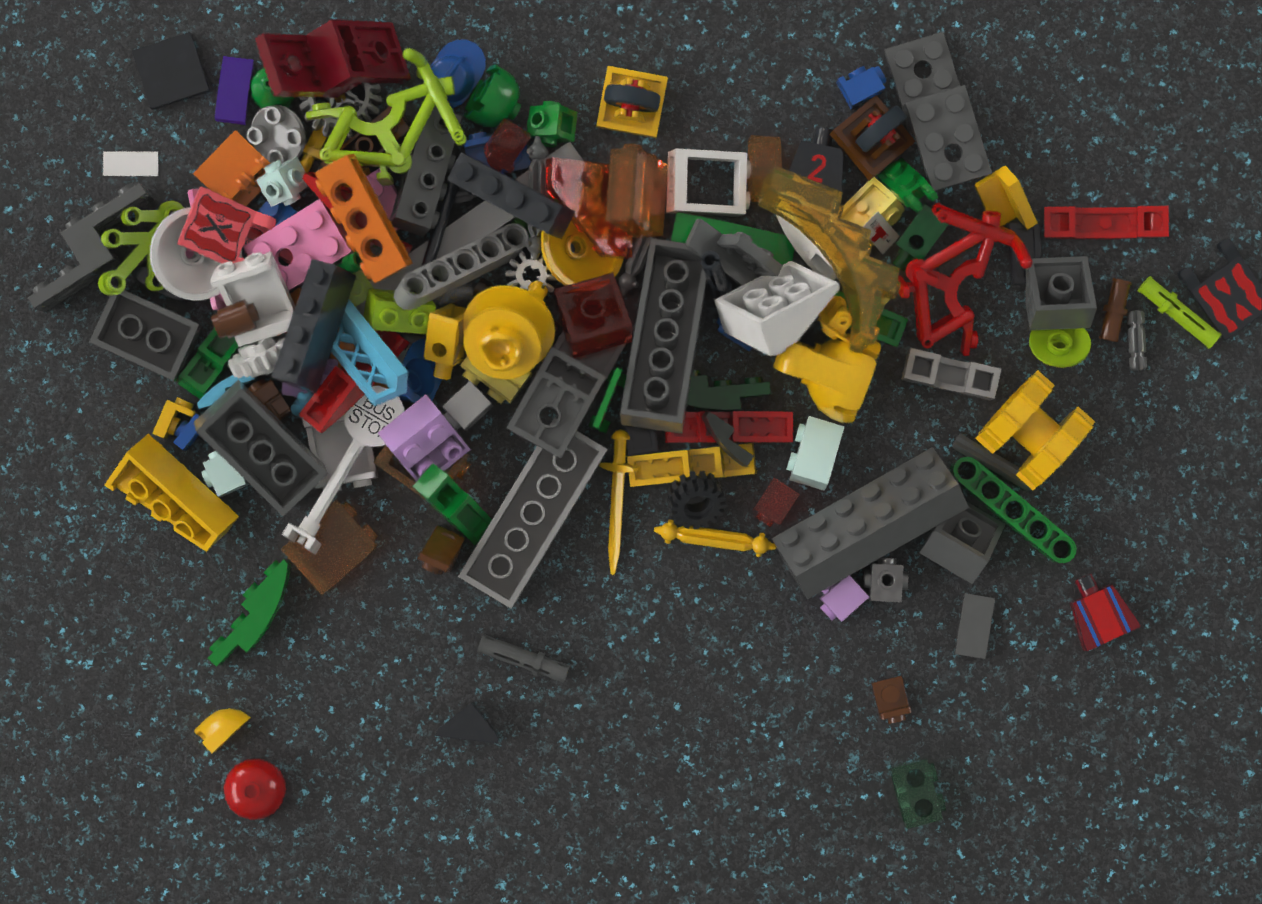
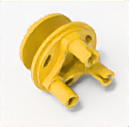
M541 281L531 282L528 286V291L508 285L491 287L477 294L468 304L463 316L464 349L470 362L482 373L497 379H515L531 371L549 353L555 338V324L544 302L548 289L546 286L541 288L543 285Z

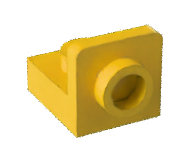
M178 397L175 402L167 400L152 434L163 439H167L169 434L174 436L181 422V419L177 417L178 413L181 412L193 417L196 413L198 414V412L192 410L194 404Z

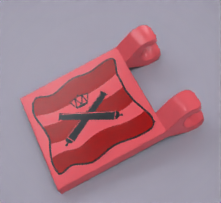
M201 186L177 244L218 263L233 262L234 264L245 260L240 258L239 255L251 224L264 231H268L275 227L276 219Z

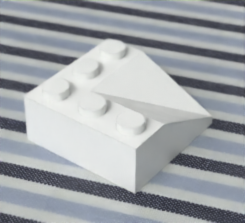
M789 261L783 264L778 276H760L714 301L726 334L769 356L783 353L787 347L799 340L840 287L838 282L793 261Z

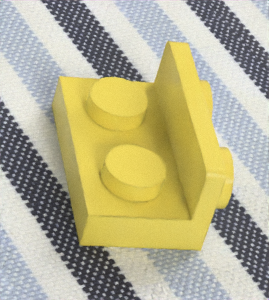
M873 177L830 220L863 252L867 247H871L874 244L861 228L875 213L879 211L891 226L900 219L905 209L897 197L878 179Z

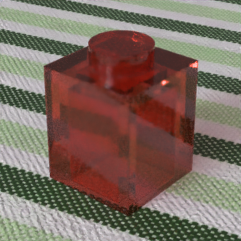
M773 478L753 510L758 512L755 518L769 527H772L773 523L780 526L800 494L776 478Z

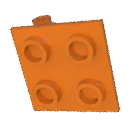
M235 130L193 174L209 190L247 207L261 192V188L256 180L266 173L264 167L271 163Z

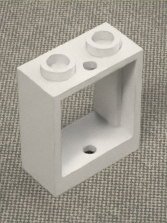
M677 148L669 151L666 213L676 214L680 212L692 215L729 217L745 215L746 210L750 206V193L746 191L747 179L751 175V163L747 161V153ZM688 159L734 162L733 206L687 203Z

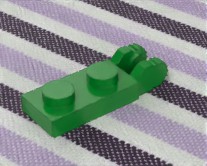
M902 158L890 163L884 171L877 175L880 182L907 208L910 207L916 213L923 209L919 199L924 195L932 202L939 198L927 180Z

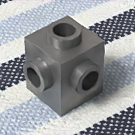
M879 558L878 564H870V570L865 569L864 588H869V601L902 602V590L908 589L909 575L908 572L903 571V565H896V559ZM888 574L891 580L885 586L881 579L883 575Z

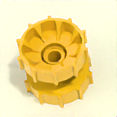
M1038 370L1009 397L975 438L992 454L1002 447L1011 436L1026 448L1031 455L1018 469L1019 472L1016 476L1032 490L1042 484L1066 460L1093 428L1095 423L1079 407L1068 414L1059 424L1039 406L1052 392V388L1055 385Z

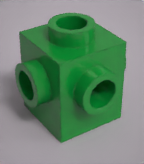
M543 101V105L530 106L529 118L527 120V136L533 139L536 136H540L545 147H556L557 143L574 142L578 112L555 101Z

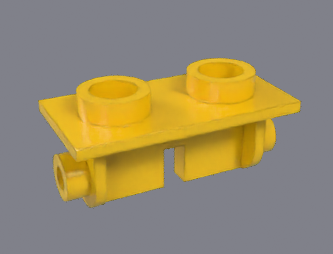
M834 296L818 315V321L821 323V330L833 340L840 338L847 343L846 330L852 323V317L845 299L841 296Z

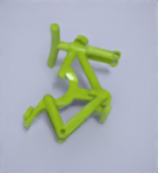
M406 48L403 51V57L416 65V75L419 79H423L424 82L423 84L389 95L386 103L392 109L383 120L375 123L364 122L357 118V111L352 106L331 108L330 103L312 105L313 111L306 112L308 120L329 117L338 119L324 148L319 153L320 158L329 165L345 155L355 154L361 166L380 167V172L376 173V177L382 186L393 185L394 180L388 172V168L397 174H404L409 171L413 163L410 154L435 105L452 139L457 145H464L467 138L447 100V96L455 95L453 77L438 78L434 75L429 62L423 54L411 48ZM426 96L401 146H399L391 129L400 122L406 112V102ZM351 129L365 136H377L386 153L340 150Z

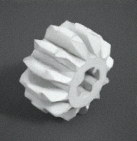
M521 251L519 253V257L522 260L521 264L514 259L510 260L511 266L517 270L506 271L507 277L516 278V280L509 282L508 286H520V288L528 291L531 281H524L523 275L527 276L526 270L532 268L534 272L539 271L541 274L536 276L537 280L543 283L541 288L546 286L548 292L552 293L554 291L553 286L548 284L547 280L557 281V279L552 274H547L549 269L547 265L544 266L543 255L539 261L533 260L532 255L531 259L527 260L525 253Z

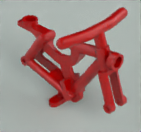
M935 203L932 206V212L940 222L948 223L971 233L926 260H912L906 267V275L911 282H905L901 275H895L893 286L901 298H909L910 292H913L917 327L916 336L924 348H931L935 342L962 327L963 334L960 352L963 356H969L970 349L977 348L978 333L976 330H973L975 317L973 310L967 305L961 306L958 302L957 291L960 283L969 275H973L976 279L984 276L995 242L1012 247L1023 268H1030L1033 263L1024 242L1016 232L1004 226L1000 227L1001 213L990 210L983 211L982 220H978L945 207L941 203ZM982 241L977 258L966 260L950 276L934 270ZM927 284L944 291V301L950 311V314L931 324Z

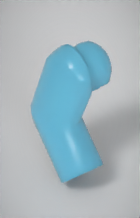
M304 391L299 392L291 406L292 414L299 416L298 414L314 394L310 391L308 393H304Z

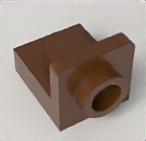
M902 676L871 682L879 718L881 720L887 719L888 724L906 720L905 714L912 713L908 704Z

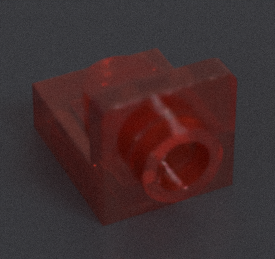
M504 118L484 146L487 163L498 171L504 169L511 173L515 168L514 161L531 138L530 133Z

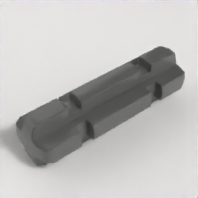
M1141 310L1129 311L1127 313V324H1130L1128 329L1129 353H1131L1129 368L1133 371H1141L1147 368V357H1144L1146 352L1145 328H1143L1145 313Z

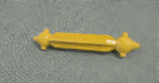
M671 519L662 526L654 527V532L661 535L667 544H670L671 540L677 538L683 543L743 552L753 549L757 557H761L767 551L776 549L775 544L769 542L764 533H760L759 536L753 539L748 534L704 527L693 529V526H690L689 529L684 528V526L677 527Z

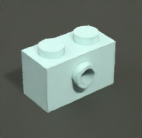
M811 416L808 417L805 425L800 423L795 437V441L800 442L797 453L791 452L786 470L792 471L789 480L825 491L844 426Z

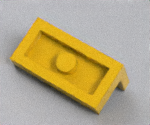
M1006 165L975 183V189L985 211L990 210L1001 213L1000 227L1016 217L1027 230L1038 224L1019 180Z

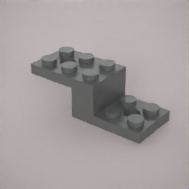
M944 32L885 49L884 53L901 109L907 116L905 122L909 134L915 137L928 182L935 192L992 174L966 86H960ZM919 62L927 63L931 68L930 76L925 79L917 77L914 73V66ZM955 145L960 148L961 159L959 161L950 162L946 159L944 150L947 146Z
M134 183L127 184L117 192L119 196L110 202L107 199L102 200L91 208L93 212L83 219L81 216H77L65 224L67 229L62 231L61 235L80 265L76 267L75 264H71L58 273L60 276L58 279L51 283L46 280L32 289L34 294L27 297L35 309L47 312L99 279L104 272L112 271L122 264L114 249L103 245L101 237L103 232L122 221L121 213L125 208L137 207L141 209L155 200L146 187L140 183L134 185ZM129 211L128 217L134 213L132 211Z
M581 297L555 346L551 347L506 429L561 459L587 411L592 407L632 335L635 326ZM590 331L600 333L602 336L601 345L596 348L587 346L584 340L585 335ZM545 408H552L558 414L557 421L552 425H545L540 420V413Z

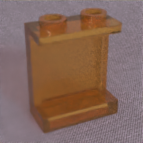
M335 500L319 523L321 526L314 536L322 544L316 555L304 547L307 539L303 545L297 542L300 535H298L295 542L289 541L281 548L283 553L321 595H325L379 547L375 541L379 536L367 523L363 527L354 518L358 513L347 501L341 503L339 500Z

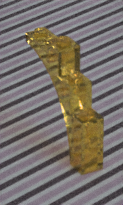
M775 165L763 181L758 206L782 217L799 229L817 246L832 266L842 285L849 313L852 317L849 350L861 354L869 344L873 345L879 334V328L876 327L877 320L880 318L885 304L890 298L895 299L899 292L901 282L897 280L900 268L869 256L872 249V244L869 243L871 230L841 218L844 206L840 205L843 192Z

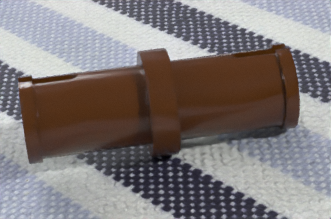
M1113 278L1108 304L1104 305L1103 311H1106L1099 338L1118 342L1123 316H1127L1128 310L1125 308L1132 282Z

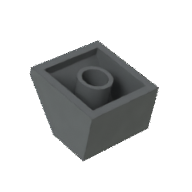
M1088 257L1031 258L1033 264L1030 268L1026 269L1025 297L1030 330L1090 328L1097 305Z
M967 502L969 508L930 530L919 553L973 584L989 562L1006 524Z

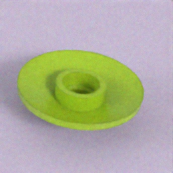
M1085 328L1032 330L1029 337V346L1034 356L1041 362L1053 367L1066 368L1075 366L1086 359L1090 352L1091 339Z

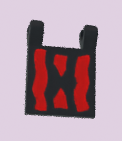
M1223 239L1217 244L1218 250L1229 263L1201 283L1191 268H1183L1177 273L1180 281L1190 291L1216 330L1221 333L1224 341L1262 315V285L1230 239Z

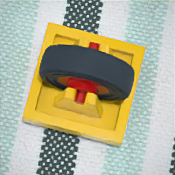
M607 66L596 127L657 138L668 77Z

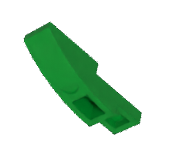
M283 559L281 563L275 560L265 570L264 574L267 576L260 585L256 582L253 583L242 595L246 600L241 605L249 612V615L246 616L242 613L230 626L233 632L226 639L220 636L209 648L213 653L207 659L216 667L220 666L238 646L246 653L250 652L271 625L280 608L289 580L291 563L287 559Z

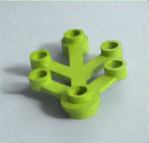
M166 201L157 210H140L137 207H128L122 211L121 220L127 226H134L140 222L156 223L149 232H120L117 229H110L102 234L101 241L107 248H115L120 245H137L116 270L104 272L99 277L98 286L103 294L107 296L121 294L126 287L125 279L146 255L148 276L145 279L146 287L151 291L164 289L161 284L155 287L152 283L155 274L150 261V246L156 229L169 216V212L171 210L176 212L184 208L179 202ZM129 211L135 214L134 222L128 219ZM110 233L116 237L114 244H111L108 240ZM113 277L117 278L119 282L117 288L111 285Z

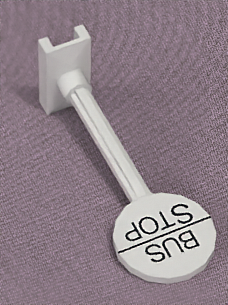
M372 386L377 394L387 390V388L381 386ZM364 395L344 414V424L350 436L353 437V441L308 517H304L299 527L288 523L282 533L286 538L295 542L298 535H300L297 542L303 545L307 539L304 547L316 555L322 544L314 536L321 526L319 524L363 448L365 446L383 447L386 445L378 432L405 411L399 397L374 407L366 395Z

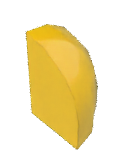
M236 709L218 710L208 716L194 732L204 740L202 742L203 745L211 753H214L251 717Z

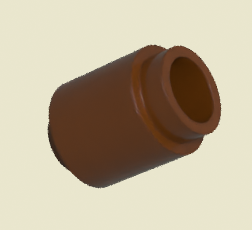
M244 299L217 310V314L212 315L211 319L219 338L228 337L230 339L257 328L256 321L260 320L254 303L248 304Z

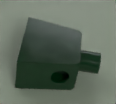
M926 202L922 206L923 209L917 213L896 243L900 249L891 260V263L903 272H906V267L912 260L924 259L949 225L948 223L940 222L933 214L932 206ZM914 235H920L924 239L919 247H914L910 242Z

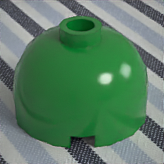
M493 64L486 71L490 76L485 81L479 80L465 107L469 112L465 113L464 117L484 127L502 125L508 118L513 120L521 108V104L518 103L520 96L519 85L514 76L498 65Z

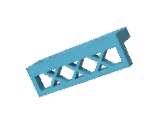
M348 300L331 353L375 407L407 393L408 371L353 303ZM340 341L354 344L356 347L355 352L341 350L339 347ZM356 362L370 364L372 367L371 372L357 370L355 367ZM373 382L386 384L389 389L377 394L371 386Z

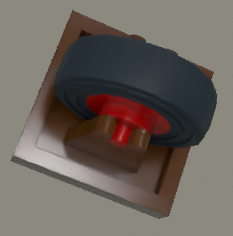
M877 95L830 133L831 137L869 181L916 142L901 125L907 118L902 109L894 106L889 110Z

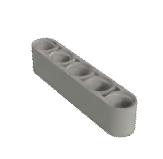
M508 224L408 273L394 292L395 302L403 309H415L510 262L511 259L517 258L519 253L525 248V242L529 239L527 230L520 224ZM507 239L512 240L515 245L510 244ZM482 251H486L491 257L485 256ZM457 263L463 264L466 270L460 268ZM432 275L439 277L441 282L436 281ZM406 287L412 288L417 295L410 293Z

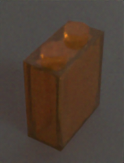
M625 144L623 148L611 149L606 221L635 238L663 236L668 165L659 160L656 155L643 150L638 144Z

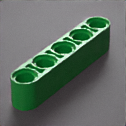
M963 457L953 462L950 473L957 483L1049 560L1055 563H1067L1075 557L1076 544L1067 534L976 459ZM962 462H967L973 467V475L968 480L961 478L958 474V467ZM986 482H992L997 487V494L993 499H987L982 494V486ZM1011 501L1018 503L1021 508V513L1016 519L1008 517L1005 511L1007 504ZM1034 521L1041 522L1045 528L1043 536L1038 539L1032 537L1029 531L1030 525ZM1060 540L1064 541L1068 546V553L1064 558L1056 557L1053 551L1055 543Z

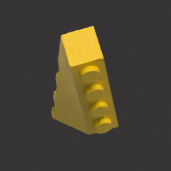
M149 433L126 452L104 485L112 491L117 488L127 494L125 499L136 506L140 503L152 511L151 516L156 520L170 522L174 525L175 532L206 552L230 530L239 518L227 504Z

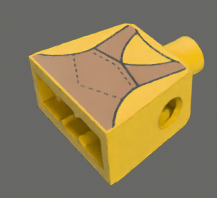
M450 303L431 312L429 315L424 358L435 362L433 376L436 378L451 379L453 366L463 362L467 357L464 349L463 334L465 307Z

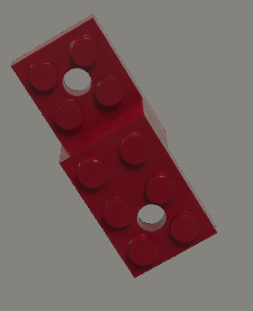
M331 19L307 35L263 33L255 38L259 55L269 80V86L276 97L337 98L361 83L403 84L411 79L392 22Z

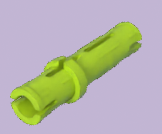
M1149 276L1138 288L1137 291L1139 293L1141 292L1158 306L1157 310L1161 314L1165 312L1202 342L1206 348L1210 349L1220 338V332H1217L1178 300V295L1172 291L1170 293L1153 277Z

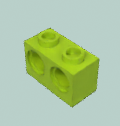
M368 288L363 317L374 330L427 334L429 315L436 309V305L432 300L415 309L406 310L399 307L395 302V290Z

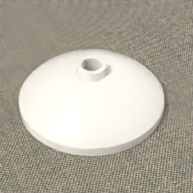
M191 207L183 208L166 217L156 229L150 246L151 266L160 284L173 295L188 300L209 299L220 294L218 287L213 288L211 278L214 270L221 263L194 252L191 258H187V248L177 244L191 210Z

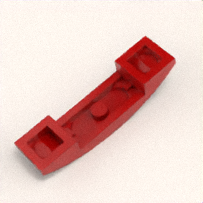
M1169 206L1044 207V238L1141 239L1169 237Z

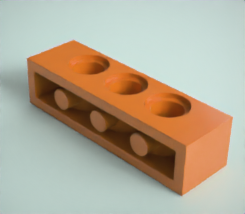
M355 154L345 155L315 172L318 178L316 180L317 188L324 197L327 196L333 206L330 209L331 213L339 225L343 224L348 234L345 236L346 241L353 252H358L363 261L360 263L361 269L369 280L372 279L374 283L383 281L413 264ZM344 184H348L353 190V196L349 201L341 196V187ZM359 211L365 213L368 218L365 228H361L356 224L355 217ZM373 239L379 240L383 246L380 256L373 254L370 249Z

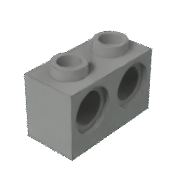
M469 381L443 405L447 411L443 416L455 429L458 430L462 427L468 431L493 405Z

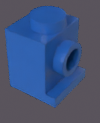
M862 66L848 74L849 80L846 81L844 76L838 78L836 84L850 109H853L870 100L875 95L883 93L885 89L883 84L887 81L879 66L868 70Z

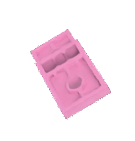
M378 168L366 177L390 219L397 190L394 185L382 186L377 181L376 173L380 172V168ZM320 199L243 246L248 256L257 252L265 254L272 251L289 292L304 283L312 259L336 265L342 262L343 257L354 253L346 241L345 236L348 234L343 224L339 225L335 221L331 210ZM285 248L289 249L293 254V260L288 266L282 265L278 259L280 251Z

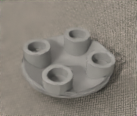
M281 105L262 108L254 116L251 128L247 131L248 141L270 163L279 159L283 163L294 157L299 158L305 147L306 135L301 120L292 110Z

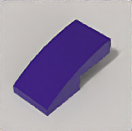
M223 56L215 121L246 125L254 60Z

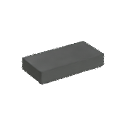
M964 593L954 654L986 659L995 598Z

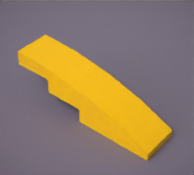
M754 443L738 445L754 456L748 466H741L725 453L720 446L627 456V463L638 468V472H629L630 487L672 483L674 480L681 482L679 476L684 474L686 478L690 477L689 472L695 471L696 476L699 475L700 471H705L706 476L711 473L715 478L757 474Z

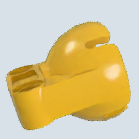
M846 334L848 338L847 343L837 338V340L830 339L823 344L815 342L812 347L797 341L787 347L783 353L777 355L773 367L778 371L800 378L801 383L807 386L810 397L821 412L835 421L853 423L857 410L860 409L876 367L875 359L879 356L881 344L875 339L862 334Z

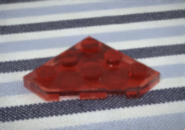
M556 157L546 159V191L553 199L557 198L561 204L576 211L571 222L580 233L584 232L594 244L592 248L600 257L632 258L633 167Z

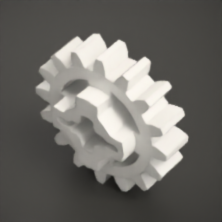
M285 333L239 348V353L233 355V358L228 361L233 376L238 379L243 376L254 378L259 375L272 373L286 336Z

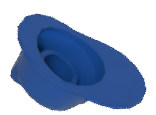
M455 40L448 43L430 65L434 75L438 78L453 77L455 95L447 96L451 108L461 105L469 97L485 70V56L482 49L469 40Z
M419 339L413 342L401 362L408 371L407 393L398 396L401 401L416 403L424 395H427L433 401L442 379L433 376L435 362L424 358L426 339Z

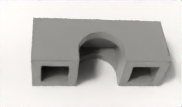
M910 348L907 352L901 380L991 401L996 396L1001 368L975 362L957 361L942 357L940 354Z

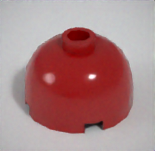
M261 758L246 759L235 765L227 774L224 783V796L230 809L239 817L249 820L264 819L274 814L282 804L286 794L285 779L280 769Z

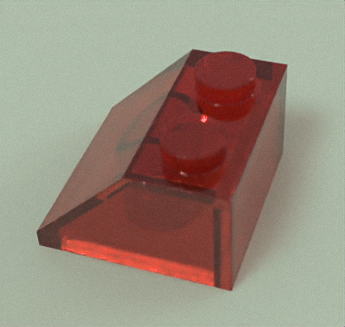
M613 272L554 289L564 334L573 359L632 342V324Z

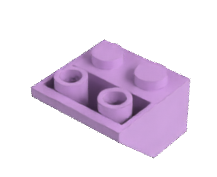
M424 395L378 432L391 452L416 481L432 464L445 471L471 450L427 395Z

